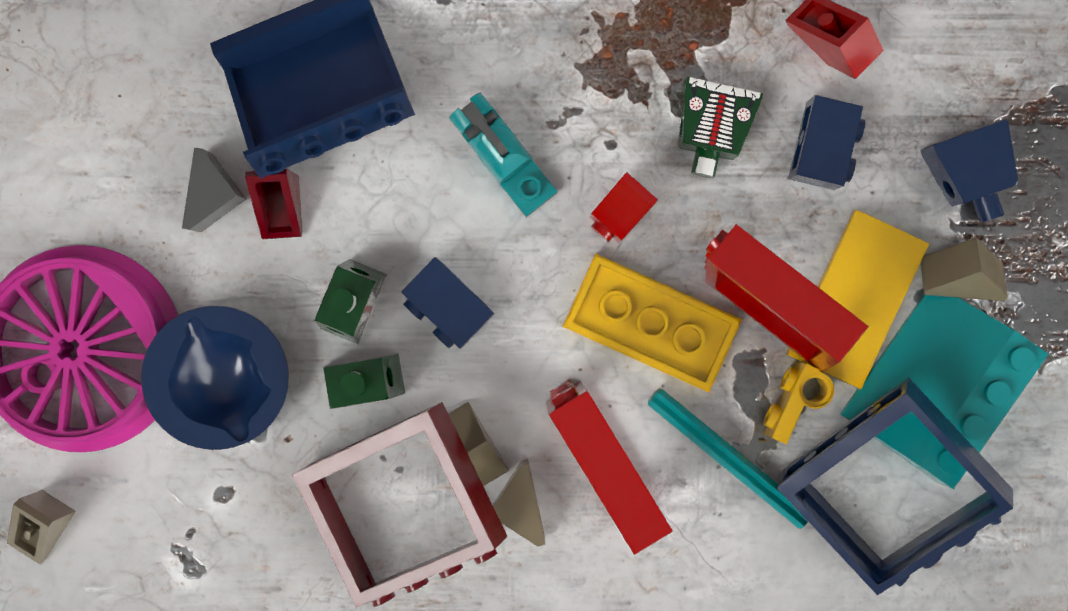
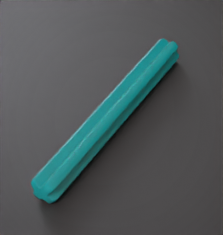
M659 388L648 400V405L797 528L802 529L807 525L808 521L777 489L778 483L666 391Z

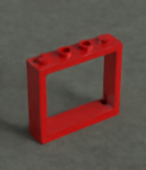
M737 224L729 233L722 229L706 248L708 252L705 255L707 259L704 262L706 263L704 267L706 269L705 282L806 362L820 369V372L840 363L869 327Z
M568 379L549 391L551 399L547 400L548 415L633 554L639 553L673 532L581 380L573 384L571 379Z

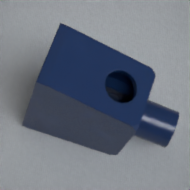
M1007 119L920 150L933 177L952 207L973 201L980 223L1005 215L997 192L1018 184Z

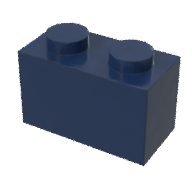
M818 95L808 100L805 105L788 179L831 190L844 187L845 182H850L856 167V159L851 158L854 144L860 142L865 129V119H861L863 106Z
M434 257L401 291L407 298L403 305L420 321L426 316L436 326L432 333L449 349L454 344L459 349L463 348L495 315L437 257Z

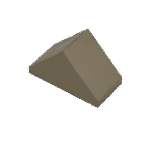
M977 237L923 256L920 264L924 295L1005 301L1008 297L1002 262Z
M467 402L449 413L483 486L509 471L507 465L470 403Z
M527 459L520 461L494 501L493 507L503 525L538 547L546 545L545 534L529 460Z
M43 490L21 497L12 507L7 544L41 565L76 511Z

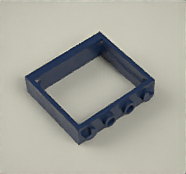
M909 377L783 469L777 485V489L877 596L895 584L901 587L908 580L910 574L921 567L928 569L934 566L941 559L943 553L954 546H965L973 540L977 531L988 524L997 525L1001 523V516L1013 509V488ZM911 411L986 492L882 560L812 486L811 482Z

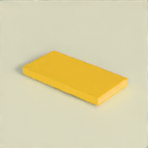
M857 209L852 211L817 287L869 327L842 361L822 371L823 373L857 389H862L929 243ZM788 348L785 355L800 362L809 364L798 354H796L794 351Z
M595 253L562 327L710 393L742 319Z

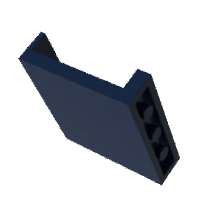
M313 0L210 43L214 57L224 70L248 150L243 151L244 157L260 179L271 174L280 173L285 168L309 158L319 157L326 151L348 142H355L365 135L387 126L396 125L402 120L415 115L370 0Z

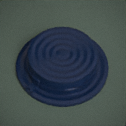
M206 306L178 315L156 334L143 360L141 384L143 396L151 415L170 436L196 448L222 450L234 448L253 440L273 423L280 413L287 396L289 368L279 340L262 321L236 308Z

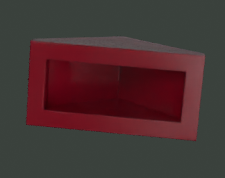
M284 169L280 173L271 174L260 179L255 171H246L245 180L261 238L302 237L299 175L289 169Z

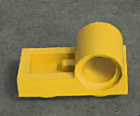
M796 362L794 368L790 366L786 370L780 383V388L784 390L778 404H771L763 421V425L767 426L764 434L786 445L804 406L813 409L823 408L831 402L834 396L832 380L826 374L821 373L820 369L803 362ZM815 378L819 383V393L814 399L807 400L803 394V386L807 380Z

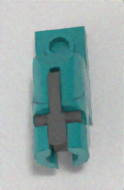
M477 93L470 98L471 102L463 109L458 107L450 115L449 119L474 150L479 160L527 218L556 195L558 191L534 163L532 156L482 93Z

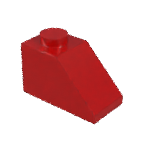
M805 0L785 20L787 25L828 66L853 79H856L884 51L868 17L831 0Z
M626 172L590 214L589 217L594 221L591 228L608 243L612 238L619 243L655 205L658 199Z

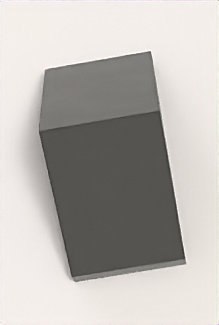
M194 147L182 229L203 232L245 201L246 198L214 154L202 148Z

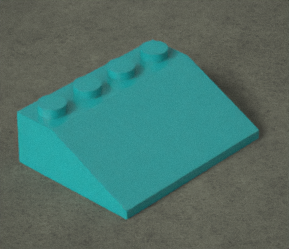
M923 294L871 368L862 389H857L840 412V415L850 421L909 377L980 453L1049 354L1014 329L958 297ZM911 411L874 437L935 482L953 490L967 471Z

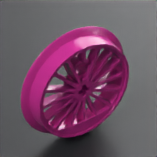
M87 245L54 248L29 258L13 269L0 282V416L13 429L29 440L51 449L66 452H93L108 449L132 439L145 430L155 419L146 405L141 381L103 362L97 357L99 355L144 360L146 353L99 349V345L137 333L145 348L148 349L151 341L162 327L178 316L170 296L161 283L146 268L133 259L110 249ZM73 270L68 319L55 274ZM86 274L99 287L81 319ZM42 279L45 280L57 323L29 290ZM108 296L117 307L89 329L104 299ZM21 297L51 333L11 312ZM121 314L125 316L132 328L106 336L95 337ZM7 320L50 344L3 339ZM71 342L79 343L80 346L75 350L78 356L71 355V352L74 350V345ZM2 346L49 351V353L10 365H3ZM42 364L47 365L51 370V377L46 386L37 377L38 368ZM92 366L137 389V395L127 407L123 405ZM22 368L21 380L23 385L13 390L6 373ZM86 377L116 412V416L104 424L99 423ZM74 380L88 428H70ZM61 389L57 425L41 417L54 392ZM28 390L41 394L32 411L19 399Z

